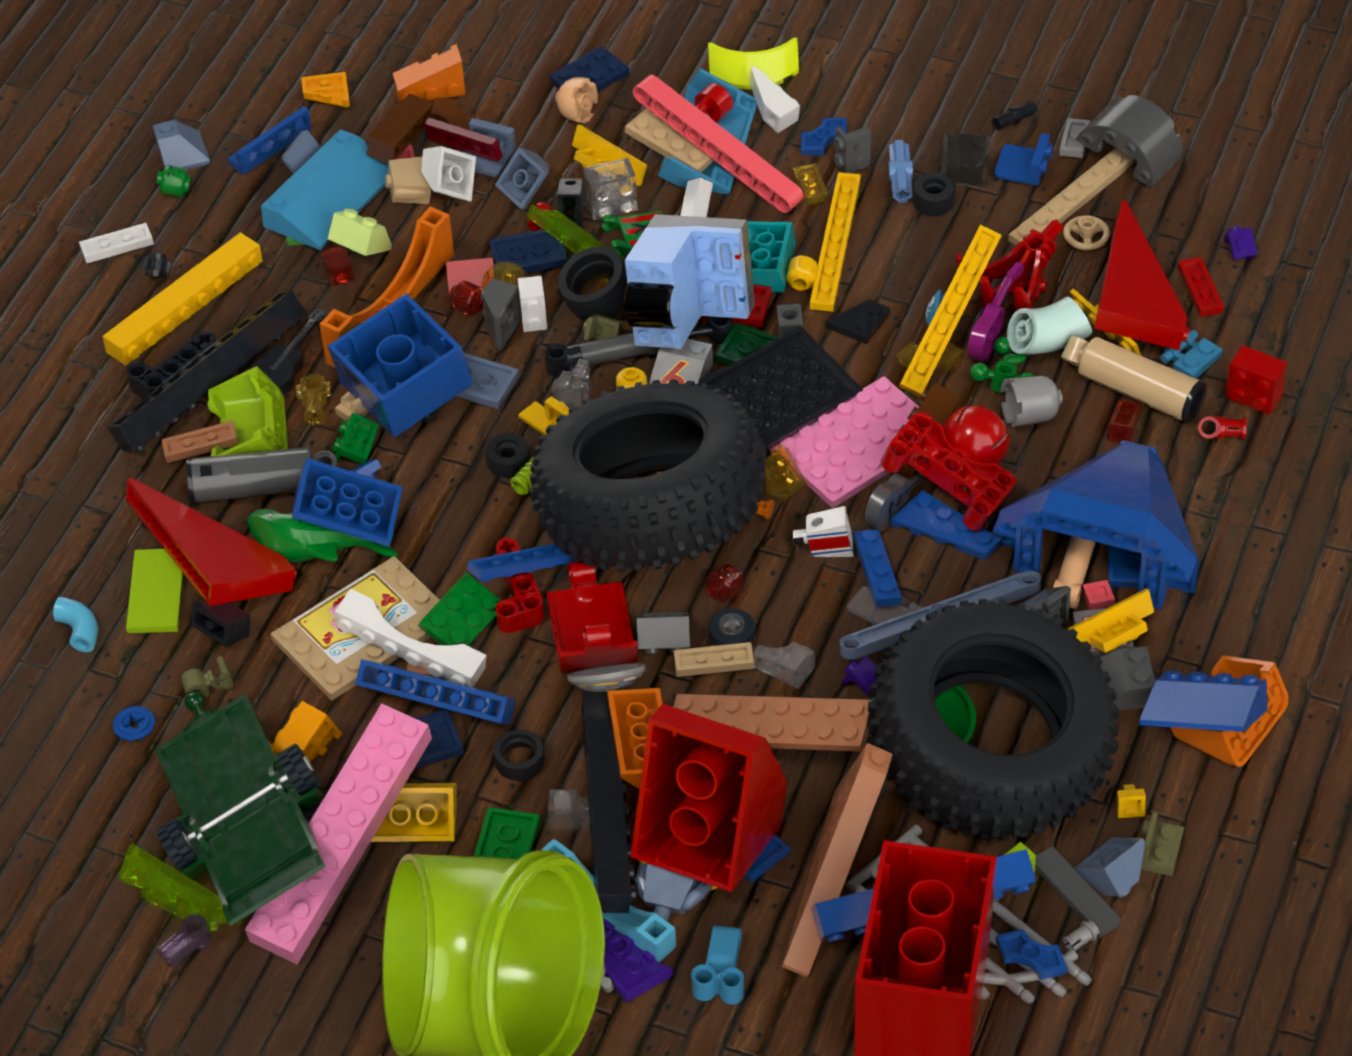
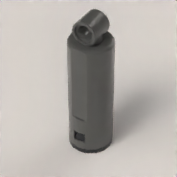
M308 446L186 459L191 503L295 493L306 458L338 467L337 459L330 451H320L312 457L311 448Z

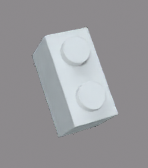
M542 276L518 278L523 332L546 330L547 321Z

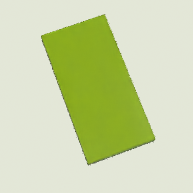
M165 549L135 550L126 624L127 633L179 631L184 573Z

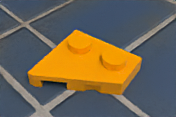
M346 72L301 77L304 99L350 107Z

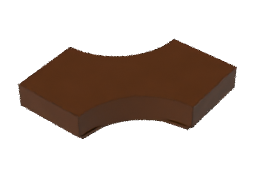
M434 98L432 119L469 130V123L472 118L476 119L475 115L462 112L457 107L456 99Z

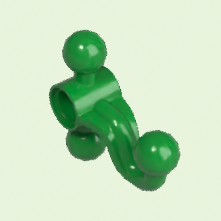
M1005 336L996 338L993 343L994 351L999 355H1005L996 363L994 370L988 369L983 363H976L970 369V375L973 380L982 382L986 379H991L989 385L992 390L998 393H1005L1001 392L1002 382L1005 379L1034 376L1030 372L1016 375V366L1025 361L1026 354H1017L1012 351L1009 346V340Z

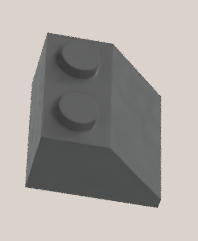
M492 278L487 287L485 286L481 292V300L483 301L482 315L485 317V326L497 350L502 351L521 320L518 285Z
M689 611L637 613L638 649H644V653L650 654L659 653V648H669L670 652H674V650L690 647Z

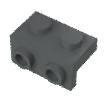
M841 127L835 128L834 162L836 166L841 168L844 173H853L870 166L871 131L867 127H863L846 134Z

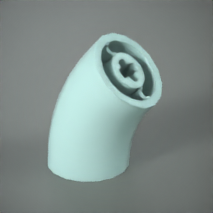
M1064 297L1042 308L1019 309L1011 317L1007 328V339L1012 351L1017 354L1028 355L1063 349L1066 347L1071 335L1081 339L1092 335V328L1087 317L1078 304L1070 297Z

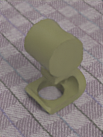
M222 656L217 657V663L221 672L219 676H215L211 670L204 674L200 669H190L182 675L181 681L186 696L190 692L197 691L205 697L209 694V687L211 686L214 689L230 690L234 684L228 665Z

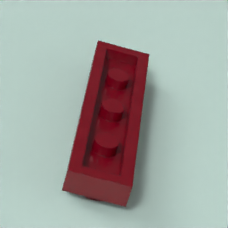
M428 118L424 122L430 141L498 162L503 157L500 144L494 137L432 118Z

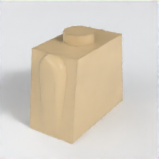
M422 157L389 160L388 172L385 175V187L390 189L392 202L430 203L431 187L421 172Z

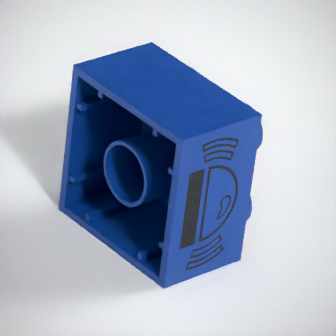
M407 293L328 345L340 383L356 399L359 398L362 405L394 438L473 385L462 347Z

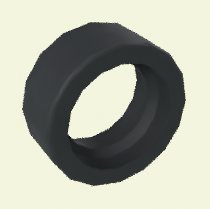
M522 729L512 730L501 735L495 742L493 750L497 771L503 777L509 780L523 781L531 779L542 770L545 762L542 740L535 733ZM516 747H527L535 752L533 758L524 763H511L504 759L505 753Z

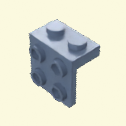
M472 118L469 123V130L497 139L503 157L498 162L467 152L463 153L476 157V173L498 177L516 149L514 128Z
M301 131L283 154L282 160L294 174L321 146L309 131Z

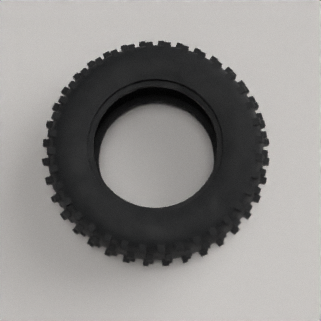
M672 379L669 383H660V380H653L652 384L642 385V382H637L635 387L625 389L624 386L617 387L618 391L612 393L604 391L600 393L599 398L594 400L587 398L583 402L584 405L569 408V414L558 416L556 418L557 424L549 425L546 428L547 435H541L538 442L540 445L535 447L533 462L531 463L532 474H530L532 485L530 495L534 511L538 513L543 529L545 531L548 530V537L554 540L555 545L560 547L564 554L571 553V558L577 562L584 559V564L589 567L599 564L602 570L616 567L618 572H624L627 568H635L636 572L643 571L644 567L654 566L656 570L661 569L662 564L672 562L675 566L680 564L679 560L688 557L694 560L698 558V553L706 551L710 553L714 551V545L718 543L726 544L729 542L731 534L738 535L742 531V524L750 523L752 519L751 513L757 512L759 508L757 504L761 502L763 485L766 483V476L764 475L766 469L765 459H767L765 447L761 436H758L753 419L748 418L747 411L742 409L743 406L738 401L735 402L732 395L727 394L723 396L724 391L722 389L716 388L711 390V387L705 383L695 386L694 381L679 384L677 380ZM669 469L651 476L627 479L650 471Z
M979 599L978 604H975V602L969 603L966 600L961 601L959 607L946 605L942 607L941 613L937 611L930 612L926 615V621L922 622L919 619L911 626V632H902L896 643L892 644L889 650L886 651L881 666L877 667L874 674L877 681L876 683H871L869 695L875 697L873 701L868 703V712L874 714L868 727L869 732L875 733L870 738L871 745L892 753L886 775L887 781L893 780L896 784L895 792L899 796H906L910 800L908 805L913 810L921 809L924 811V818L929 821L939 820L943 822L942 828L947 830L949 828L954 830L957 828L961 829V835L968 836L970 832L971 835L977 836L980 834L981 839L988 840L989 835H991L992 838L1000 837V840H1008L1009 835H1012L1013 838L1028 837V832L1030 831L1032 834H1039L1046 831L1047 825H1050L1051 828L1058 826L1062 823L1064 815L1070 819L1076 814L1075 812L1078 811L1079 806L1084 807L1094 796L1098 788L1103 786L1107 777L1105 775L1106 770L1111 771L1114 760L1109 756L1110 754H1116L1119 742L1113 739L1119 735V724L1114 722L1119 717V708L1112 703L1117 699L1114 688H1109L1108 686L1111 678L1108 671H1102L1100 667L1103 663L1099 656L1094 657L1091 654L1090 649L1092 647L1087 641L1081 642L1076 638L1078 634L1073 628L1069 630L1060 626L1062 620L1057 617L1054 620L1044 617V611L1038 609L1036 612L1026 610V604L1019 603L1016 607L1015 605H1007L1006 600L999 599L998 604L995 602L988 603L987 599ZM985 683L1007 688L1024 697L1040 712L1049 728L1051 741L1037 750L1017 755L994 754L977 749L961 740L948 728L937 710L935 699L947 690L964 684Z

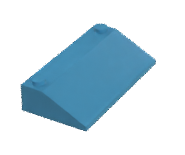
M700 68L689 82L684 98L695 106L694 100L696 95L707 85L716 83L726 88L732 97L733 108L716 123L745 145L757 107L755 97ZM665 156L658 173L659 177L678 187L685 188L688 181L703 178L713 183L711 192L729 194L735 177L716 161H713L705 170L699 172L673 157L668 159Z
M340 129L261 205L263 227L321 250L330 241L328 235L334 213L344 211V209H352L359 213L385 187V175L388 172V164L367 156L368 146L366 142L359 136Z

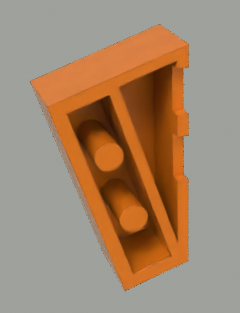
M457 44L450 46L451 50L440 55L438 53L431 55V59L421 64L416 62L394 72V88L398 102L401 99L403 100L409 93L427 101H434V98L445 99L466 95L462 60Z

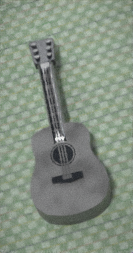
M917 471L910 479H907L895 473L887 482L880 484L873 491L867 503L865 512L866 525L879 531L885 530L891 523V518L906 505L910 492L925 476Z

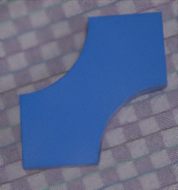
M824 118L822 124L817 129L802 132L801 155H824L825 149L834 142L835 128L841 127L847 134V118Z
M1023 929L996 935V943L1004 964H1023L1032 969L1040 980L1067 974L1068 968L1059 946L1039 944L1030 939Z

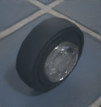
M727 608L717 612L712 617L709 623V636L716 646L752 642L755 636V623L747 612L737 608Z

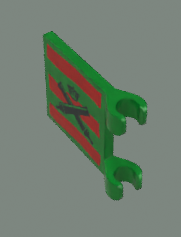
M663 211L621 217L609 214L602 217L604 223L602 224L603 230L611 232L620 227L625 240H613L611 243L612 250L617 252L619 256L630 252L655 214L664 215Z

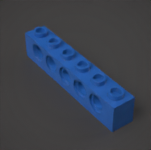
M361 659L355 685L501 724H510L516 701L512 697Z

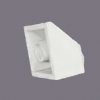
M442 146L423 149L421 172L433 192L472 202L476 157Z

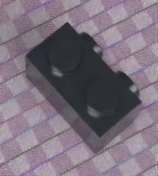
M204 599L192 603L191 626L228 647L249 637L250 614L232 603L209 606Z

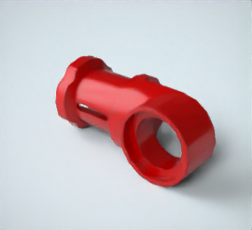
M1205 416L1198 422L1197 429L1201 436L1208 439H1224L1227 436L1241 437V440H1245L1247 418L1243 417L1241 420L1226 419L1223 416ZM1206 420H1211L1216 424L1214 433H1203L1202 424ZM1228 427H1239V429H1228Z

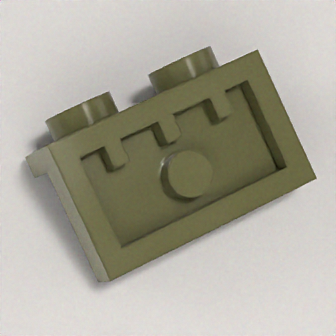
M1153 811L1151 821L1146 820L1142 836H1146L1141 869L1173 876L1184 834V827L1158 821L1159 812Z

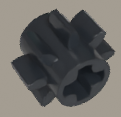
M149 252L148 257H142L141 268L146 269L145 275L163 278L165 272L170 273L171 262L166 261L167 255Z

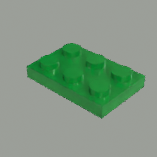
M466 572L419 622L418 627L440 645L465 644L469 646L495 619V608L501 600Z

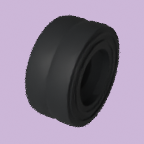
M515 433L496 435L487 443L485 450L489 470L494 475L502 478L515 477L516 473L520 472V469L525 467V464L531 459L527 440ZM505 453L514 454V456L510 458L502 457V455Z

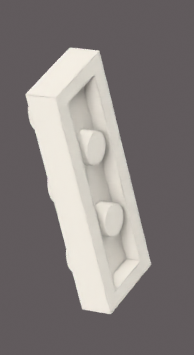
M147 223L79 242L86 263L154 244Z

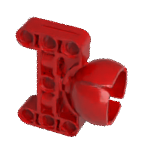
M967 405L957 409L947 418L943 426L925 412L915 413L890 441L880 460L882 467L893 473L900 471L907 463L969 508L963 516V523L967 528L974 531L981 530L1005 502L1016 484L1014 474L999 466L1010 446V435L1006 433L1007 427L996 413L980 405Z

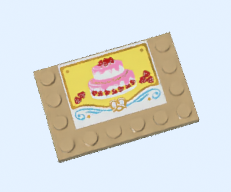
M395 556L270 633L271 640L331 701L356 686L355 682L361 659L389 665L399 658L397 655L386 653L383 648L373 643L368 644L364 642L359 636L351 632L346 633L340 630L335 625V610L350 588L373 599L383 618L400 633L419 642H424L431 638L418 627V624L440 600Z

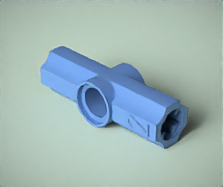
M895 140L894 143L889 145V182L892 183L893 199H896L898 203H905L913 195L912 160H910L909 144H906L903 140Z

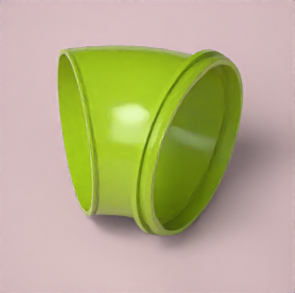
M549 850L533 851L522 856L520 859L422 854L404 855L395 870L389 892L382 957L385 1019L389 1039L397 1055L572 1056L582 1041L593 1016L601 987L604 966L605 935L602 909L595 886L586 871L569 857Z

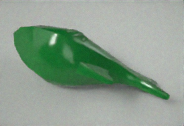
M260 509L252 512L247 518L249 528L257 542L285 556L289 562H301L315 558L334 562L338 560L337 550L351 546L365 547L387 557L398 556V552L391 546L388 547L292 518V513L281 514L275 510Z

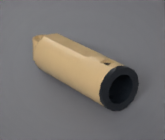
M1071 335L1061 355L1063 360L1078 366L1079 375L1186 423H1190L1197 415L1206 394L1207 385L1205 382L1098 337L1087 342L1084 339Z

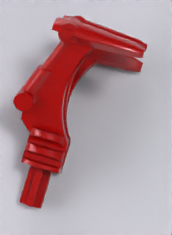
M1057 219L1052 220L1042 232L1031 229L1030 234H1026L1023 241H1020L1012 251L986 266L979 280L982 300L981 307L985 309L988 303H992L1000 287L999 285L992 290L989 279L994 280L1006 277L1010 268L1016 262H1021L1024 265V271L1011 284L1006 296L1014 293L1015 311L1023 308L1033 309L1032 306L1037 301L1040 293L1046 292L1048 288V281L1042 280L1044 268L1048 265L1052 254L1056 252V245L1053 240L1064 228ZM957 254L955 258L957 270L963 260L961 254ZM1033 269L1032 278L1030 279L1028 278V275L1031 273Z

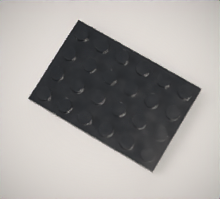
M801 325L695 385L700 386L705 383L711 387V390L716 388L722 389L724 391L723 396L727 394L732 395L735 402L738 401L743 406L742 409L747 411L748 418L753 419L758 436L762 438L765 452L780 444L786 438L799 433V430L806 425H812L818 421L820 416L829 414L837 409L839 404L846 403L863 391Z

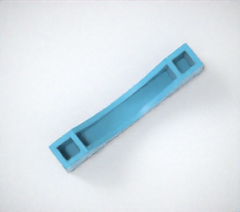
M553 839L542 849L558 852L574 860L586 871L594 884V879L590 872L582 865L575 854L561 843ZM631 905L629 913H602L603 918L615 926L617 932L623 936L627 935L634 940L636 946L644 952L646 950L650 952L659 963L676 948L675 927L656 913L646 912Z

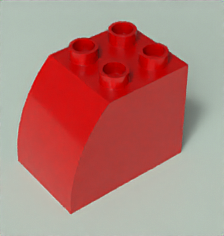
M883 841L855 980L854 1056H971L985 979L996 878V856Z

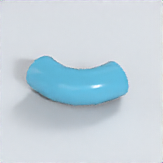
M58 597L53 610L54 620L69 624L72 627L73 631L70 637L72 647L81 652H91L96 645L99 629L94 613L81 602L66 597Z

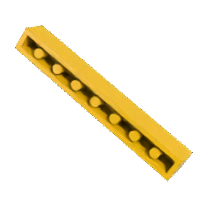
M241 232L104 334L103 341L106 353L125 366L263 262L260 245Z

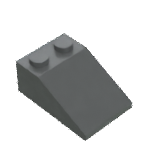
M1147 646L1123 648L1101 656L1100 658L1103 663L1100 667L1103 672L1108 671L1111 678L1108 686L1109 688H1114L1117 699L1112 703L1117 705L1119 710L1145 708L1155 683Z

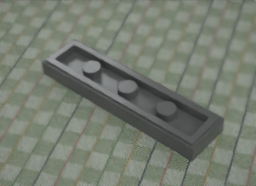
M1053 846L1036 856L1035 870L1083 921L1091 920L1096 924L1099 929V934L1097 935L1099 938L1121 925L1122 919Z

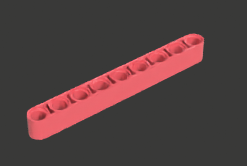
M648 75L633 88V95L639 103L782 213H788L804 198L803 191L798 185L658 77Z

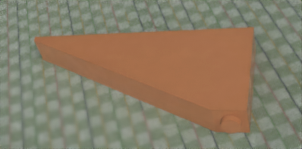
M867 743L835 789L781 967L805 977L809 975L822 942L819 938L811 908L816 903L839 898L886 778L892 753Z

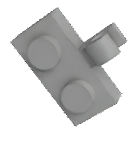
M1067 118L1060 145V156L1083 158L1085 146L1076 139L1080 132L1090 123V120ZM1102 138L1096 151H1102Z

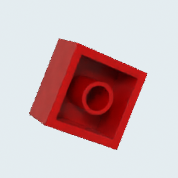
M1242 345L1229 364L1225 397L1271 415L1283 396L1287 362Z

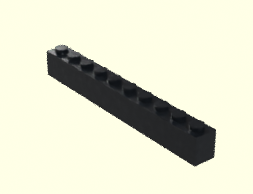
M293 290L278 292L109 425L107 428L121 450L137 452L146 446L145 442L150 438L159 436L167 424L175 423L181 418V413L197 406L198 400L201 397L208 396L209 389L215 387L220 382L223 383L233 377L232 373L235 370L244 368L250 363V358L266 351V346L271 342L281 339L284 336L283 332L288 328L291 329L300 324V319L307 313Z
M583 692L581 716L594 886L599 897L602 913H629L630 903L635 902L636 887L630 883L634 879V865L629 864V860L632 859V843H627V839H630V822H625V818H628L629 804L623 800V798L627 797V782H622L607 692Z

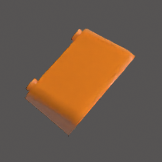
M1223 655L1213 667L1211 676L1228 673L1235 678H1241L1244 675H1256L1258 679H1267V711L1244 732L1171 727V730L1176 738L1228 765L1241 767L1248 761L1285 712L1288 705V693L1275 662Z

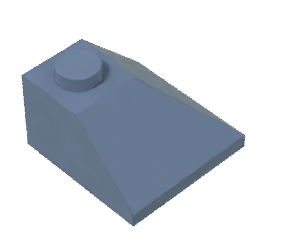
M176 120L152 125L156 146L164 168L167 165L190 169L211 163L200 131Z
M518 147L495 186L521 210H525L549 173V164L537 153Z
M1112 837L1075 866L1074 869L1104 896L1123 897L1130 893L1131 887L1139 881L1145 841L1143 838Z

